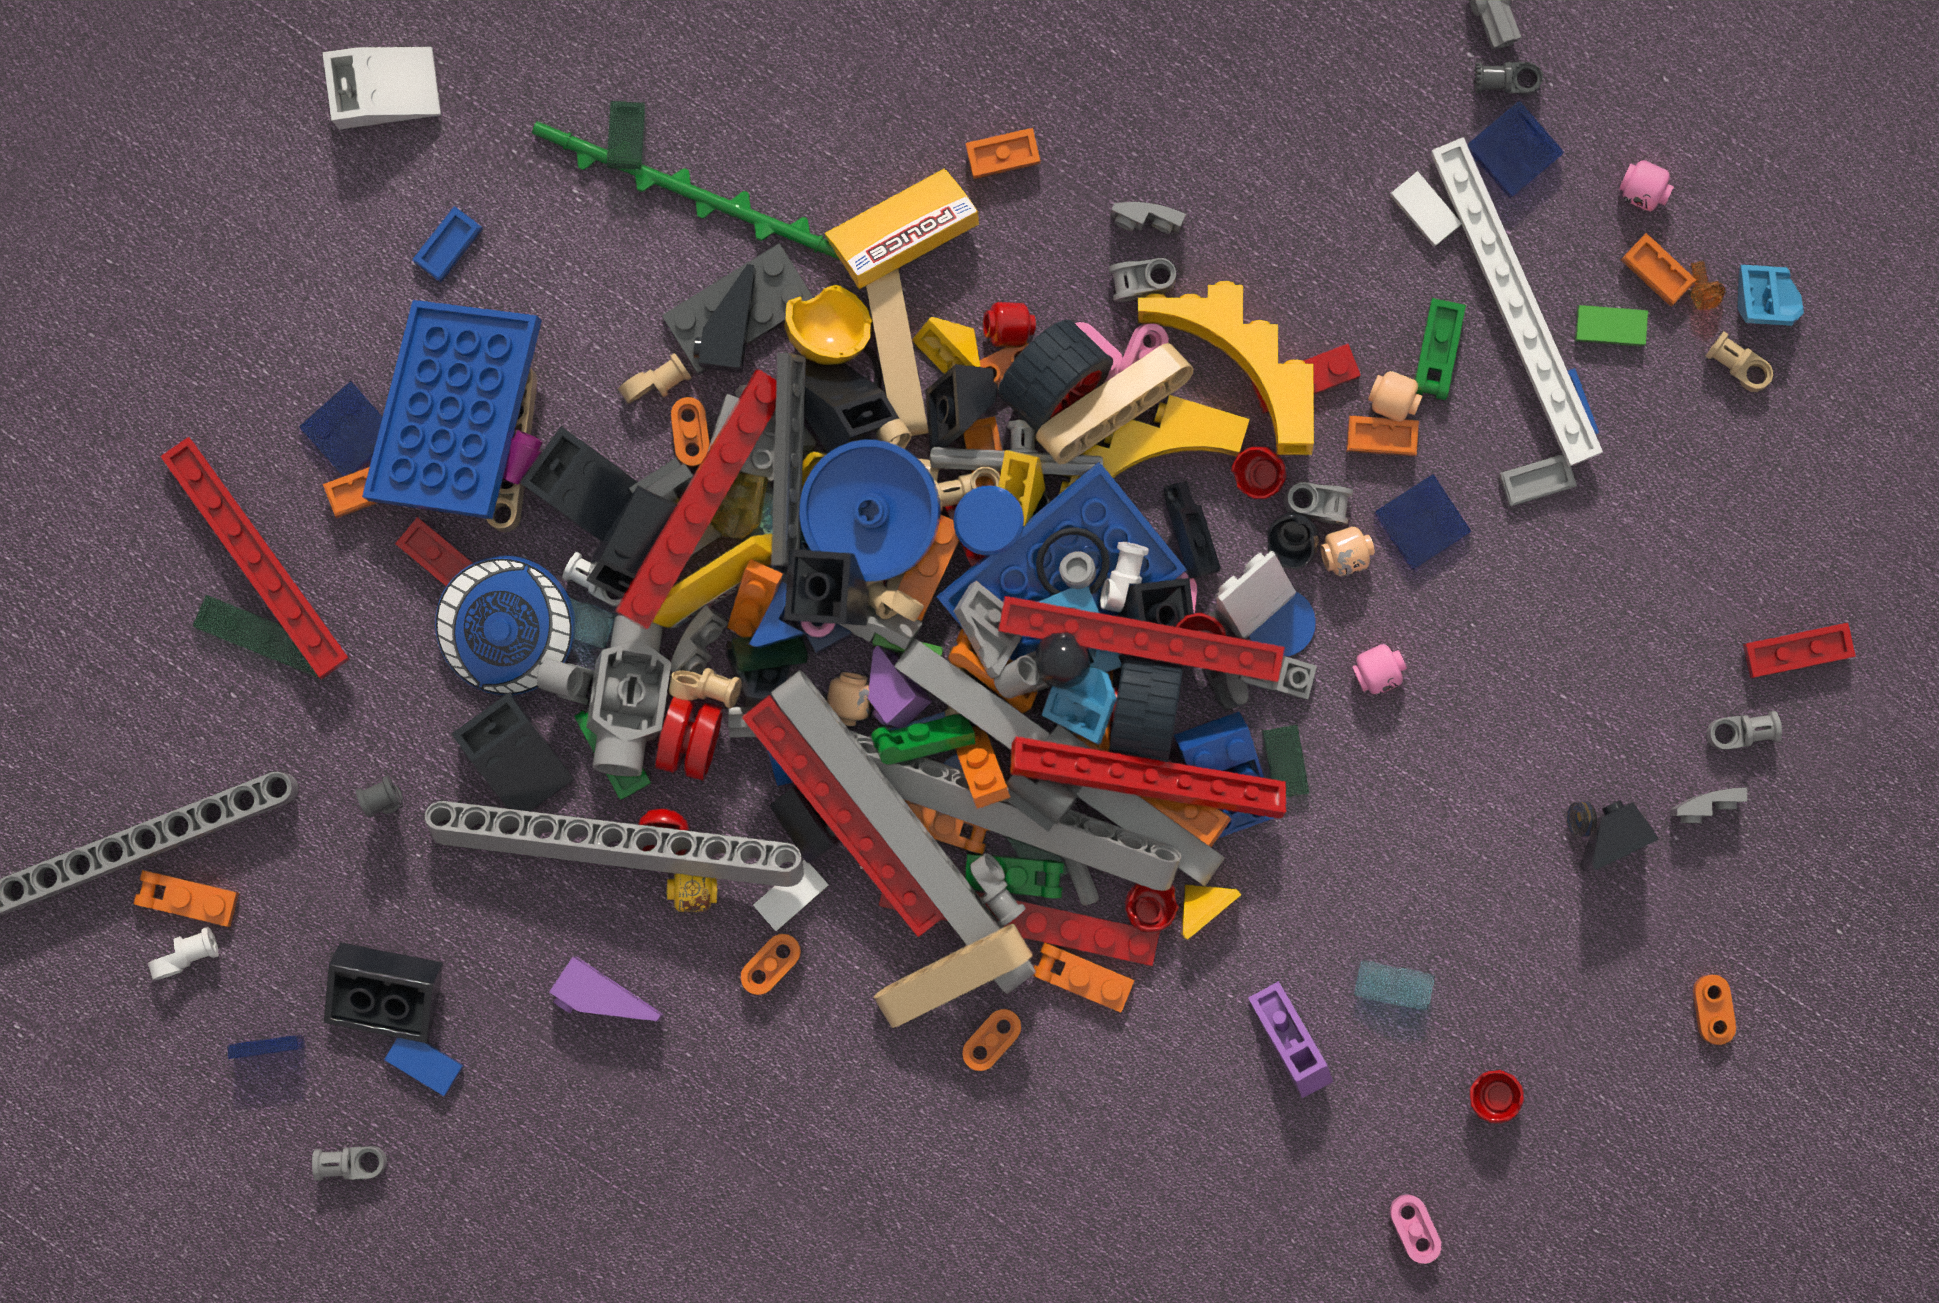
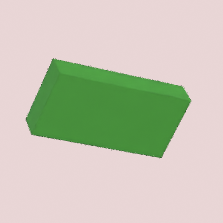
M1579 305L1576 314L1575 341L1644 347L1646 345L1648 310Z

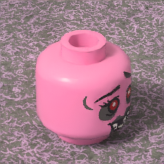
M1642 160L1636 166L1630 164L1619 189L1624 191L1623 199L1626 202L1646 211H1653L1658 203L1666 205L1674 186L1668 184L1670 174L1667 170Z
M1380 644L1357 655V665L1352 667L1363 692L1369 690L1375 696L1400 686L1403 682L1401 671L1407 669L1399 650L1392 653L1391 649L1385 644Z

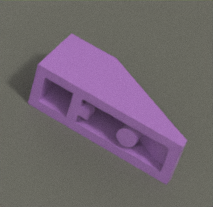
M577 956L572 957L550 990V993L556 996L553 1002L569 1013L575 1009L578 1012L659 1021L664 1015Z
M1279 981L1248 997L1301 1097L1304 1098L1332 1083L1333 1079L1328 1065Z

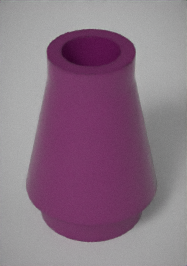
M517 430L511 440L503 479L519 485L523 476L542 453L540 447L543 441L528 433Z

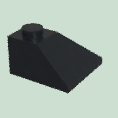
M955 364L926 389L930 453L934 447L946 448L995 402L998 389L996 382H994L993 369Z
M789 549L784 620L867 626L869 589L854 553Z
M1189 578L1130 585L1123 609L1118 613L1117 617L1176 627L1185 616L1194 614ZM1121 654V655L1118 656V657H1119V658H1124V655H1125V654Z
M1618 800L1603 807L1604 815L1596 818V826L1592 827L1580 866L1583 871H1595L1659 839L1633 802L1623 805L1622 801Z

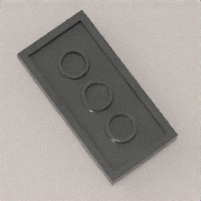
M780 243L662 314V317L698 375L708 369L701 368L698 363L699 358H694L693 356L696 337H702L703 327L747 264L755 266L756 278L746 346L784 324L786 304L789 300L800 296L802 301L813 299L812 294Z

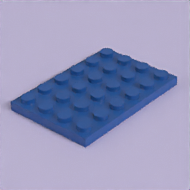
M418 300L412 301L362 495L364 499L371 502L493 519L511 447V440L514 435L542 322L537 315Z
M1098 462L1031 517L1023 527L1019 539L1010 549L997 555L984 556L937 595V598L960 624L954 610L969 585L975 581L984 586L1002 602H1004L1005 596L1035 602L1053 596L1042 586L1038 579L1036 559L1044 541L1055 532L1066 528L1086 529L1096 534L1102 540L1109 556V570L1106 579H1110L1111 572L1116 570L1120 552L1117 548L1118 542L1138 544L1149 549L1148 555L1143 557L1140 570L1141 584L1175 580L1187 569L1108 471ZM1067 535L1061 537L1048 548L1043 561L1045 577L1055 589L1061 592L1071 588L1064 583L1059 569L1062 559L1069 553L1084 552L1092 558L1096 567V576L1093 582L1088 585V588L1096 582L1102 569L1101 553L1098 547L1084 536ZM1102 584L1092 594L1097 609L1101 614L1117 616L1119 612L1101 609ZM1022 636L1010 659L1014 661L1021 656L1034 652L1042 639Z

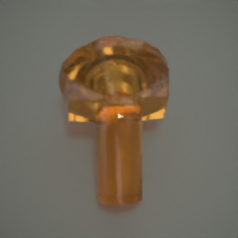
M1704 260L1690 263L1693 277L1696 279L1694 282L1695 287L1692 288L1690 293L1694 305L1700 310L1717 307L1723 300L1726 288L1718 281L1708 282Z

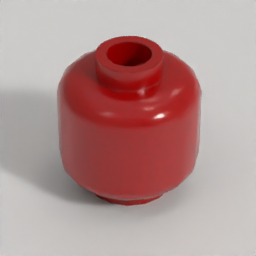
M996 302L991 306L990 310H986L984 313L983 333L985 338H989L994 346L1022 347L1027 343L1029 335L1035 334V316L1030 315L1024 303Z

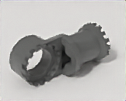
M1505 62L1503 66H1482V63H1475L1474 76H1477L1474 79L1475 94H1481L1482 90H1503L1504 93L1530 96L1536 93L1542 84L1543 73L1535 63ZM1524 70L1531 71L1536 76V84L1531 88H1523L1517 82L1518 73Z

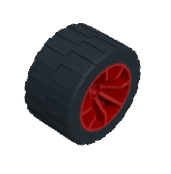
M1062 320L1044 330L1021 351L1000 381L998 394L1037 433L1040 427L1048 420L1101 386L1111 370L1112 359L1072 320Z
M1124 655L1119 688H1113L1117 700L1109 722H1113L1109 752L1168 762L1184 665Z

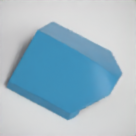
M1740 265L1737 309L1745 323L1792 326L1803 315L1802 296L1791 280V274L1787 267Z
M1090 666L1089 674L1080 684L1069 689L1052 687L1042 716L1097 744H1101L1117 700L1109 674L1101 669Z

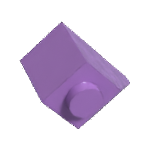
M877 645L873 649L868 700L874 706L873 714L884 726L891 725L897 728H904L932 700L918 683L894 667L899 660L898 655L890 649Z

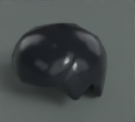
M1296 512L1285 513L1275 518L1267 531L1268 551H1272L1276 555L1283 568L1300 569L1310 563L1318 550L1320 540L1318 530L1311 520L1303 514Z
M1053 633L1043 638L1035 649L1038 675L1051 687L1069 689L1080 684L1089 674L1090 658L1086 647L1083 648L1077 643L1073 634Z

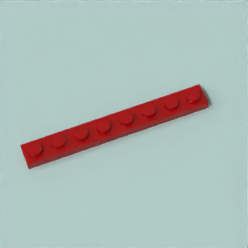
M760 369L755 370L615 612L646 630L650 627L776 410V379Z
M187 437L160 457L318 677L322 680L350 659L192 439Z
M1007 596L1004 597L998 630L999 632L1043 639L1053 633H1070L1074 635L1077 643L1082 647L1274 682L1279 681L1285 648Z
M768 695L744 714L742 719L917 937L944 918L941 911L773 697Z
M1017 736L1012 742V775L1282 819L1286 814L1285 781Z
M976 892L980 898L985 894ZM881 893L879 906L896 910L884 894ZM1017 900L1015 901L1018 905L1023 904L1026 909L1010 923L1003 926L1006 927L1014 924L1022 938L1153 966L1160 932L1144 933L1136 929L1135 926Z

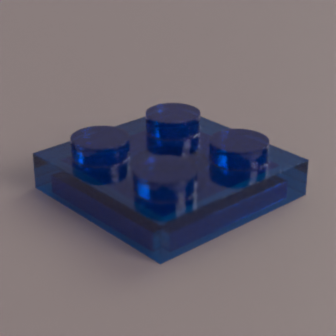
M1520 100L1467 144L1472 156L1510 199L1565 153Z
M350 381L304 421L299 428L344 477L355 473L372 458L383 416L357 386Z
M1434 474L1374 512L1411 570H1414L1472 532Z

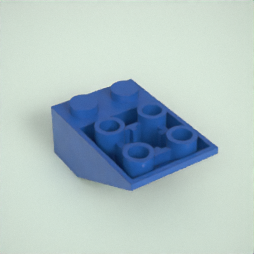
M1239 711L1174 734L1175 742L1184 765L1264 778L1249 728ZM1219 809L1229 816L1231 820L1218 838L1273 818Z

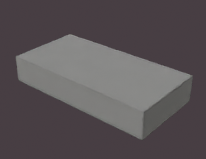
M1563 454L1499 474L1509 507L1577 486L1572 469L1568 466Z

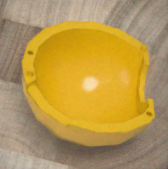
M839 285L824 288L819 295L808 301H802L800 296L789 300L786 304L784 327L790 343L808 360L823 365L845 363L860 354L870 339L872 320L867 307L854 293Z

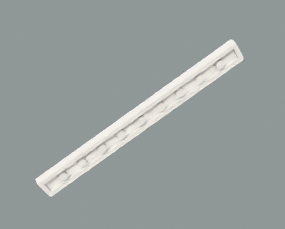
M1464 137L1432 150L1430 153L1462 223L1466 236L1568 466L1571 467L1600 455L1603 452Z

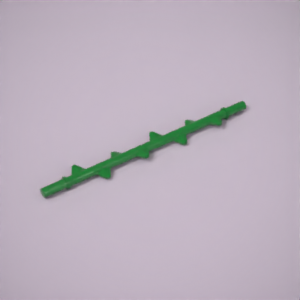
M538 121L533 127V135L563 146L564 150L570 149L577 152L578 168L582 170L587 169L596 161L602 162L635 176L636 187L640 192H644L655 184L696 201L697 217L704 219L714 210H719L753 224L756 239L759 241H763L775 233L812 248L815 253L819 251L840 260L828 240L824 239V236H816L810 233L807 218L801 217L789 225L751 209L749 193L746 191H742L732 200H728L690 183L689 170L685 168L670 176L633 161L630 144L626 142L611 152L573 136L571 132L567 134Z

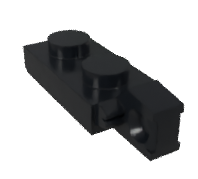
M1187 481L1165 487L1163 490L1166 505L1168 506V512H1170L1173 530L1178 540L1189 579L1219 572L1221 569L1202 506L1195 504Z

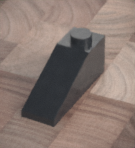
M746 265L703 327L702 337H696L693 356L694 358H699L698 363L701 368L736 373L743 372L756 278L754 265Z

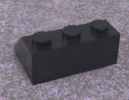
M340 942L328 967L324 1023L427 1043L440 994L443 962Z

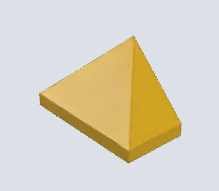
M931 317L912 339L918 348L944 374L955 364L980 367L973 328Z
M1005 450L998 487L1009 491L1020 503L1024 516L1023 527L1032 517L1045 491L1041 462L1039 457Z
M1185 885L1181 935L1184 939L1188 940L1240 897V892L1237 889Z

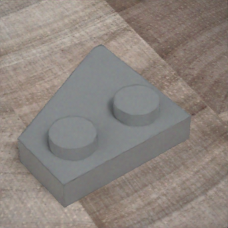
M975 581L967 588L954 613L988 676L993 679L1000 675L1022 636L998 631L1003 602Z

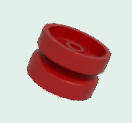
M673 697L660 732L655 768L674 773L679 769L684 754H686L684 764L685 775L704 781L714 756L724 708L705 703L699 709L695 722H693L695 713L694 701Z

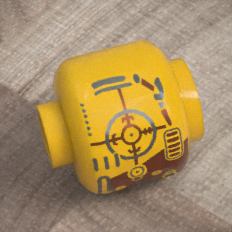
M674 873V879H667V900H674V906L679 912H706L710 909L711 903L717 902V878Z

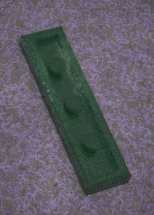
M205 595L192 627L319 678L282 625Z

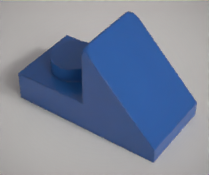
M781 583L750 641V645L762 648L806 635L805 632L782 621L785 615L787 583Z

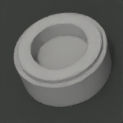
M1084 552L1069 553L1060 563V575L1064 583L1071 588H1085L1093 582L1096 576L1095 564L1092 558Z

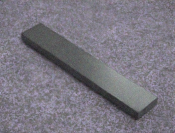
M778 353L771 565L788 567L789 549L800 550L801 531L799 504L802 493L806 358L791 353Z

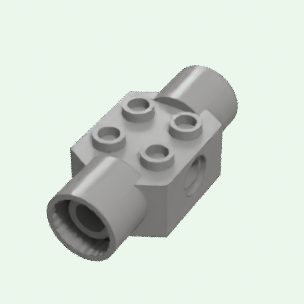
M622 615L616 616L611 646L608 649L602 650L596 659L586 728L597 735L593 768L599 772L627 777L641 775L646 742L655 739L662 730L671 662L659 653L663 626L654 622L645 630Z

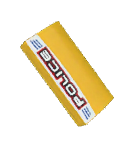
M943 169L825 233V237L857 287L861 289L979 225L978 211L958 183Z
M772 533L750 537L673 586L652 622L667 628H678L694 618L705 605L711 607L737 591L750 559L769 568L775 567L771 565Z

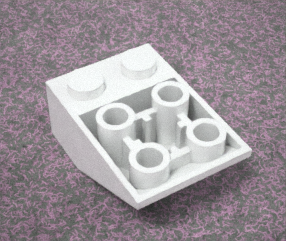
M369 47L323 52L331 120L338 129L441 115L432 47Z
M1272 551L1265 557L1261 552L1245 565L1246 569L1243 571L1244 574L1240 579L1237 580L1235 576H1232L1218 589L1215 611H1219L1220 618L1239 639L1245 640L1295 596L1296 591Z

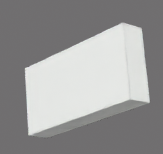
M1418 171L1390 194L1392 199L1433 247L1437 246L1462 224Z
M805 860L802 861L804 876L797 885L792 887L774 886L753 904L775 931H778L829 886L810 863L807 864Z

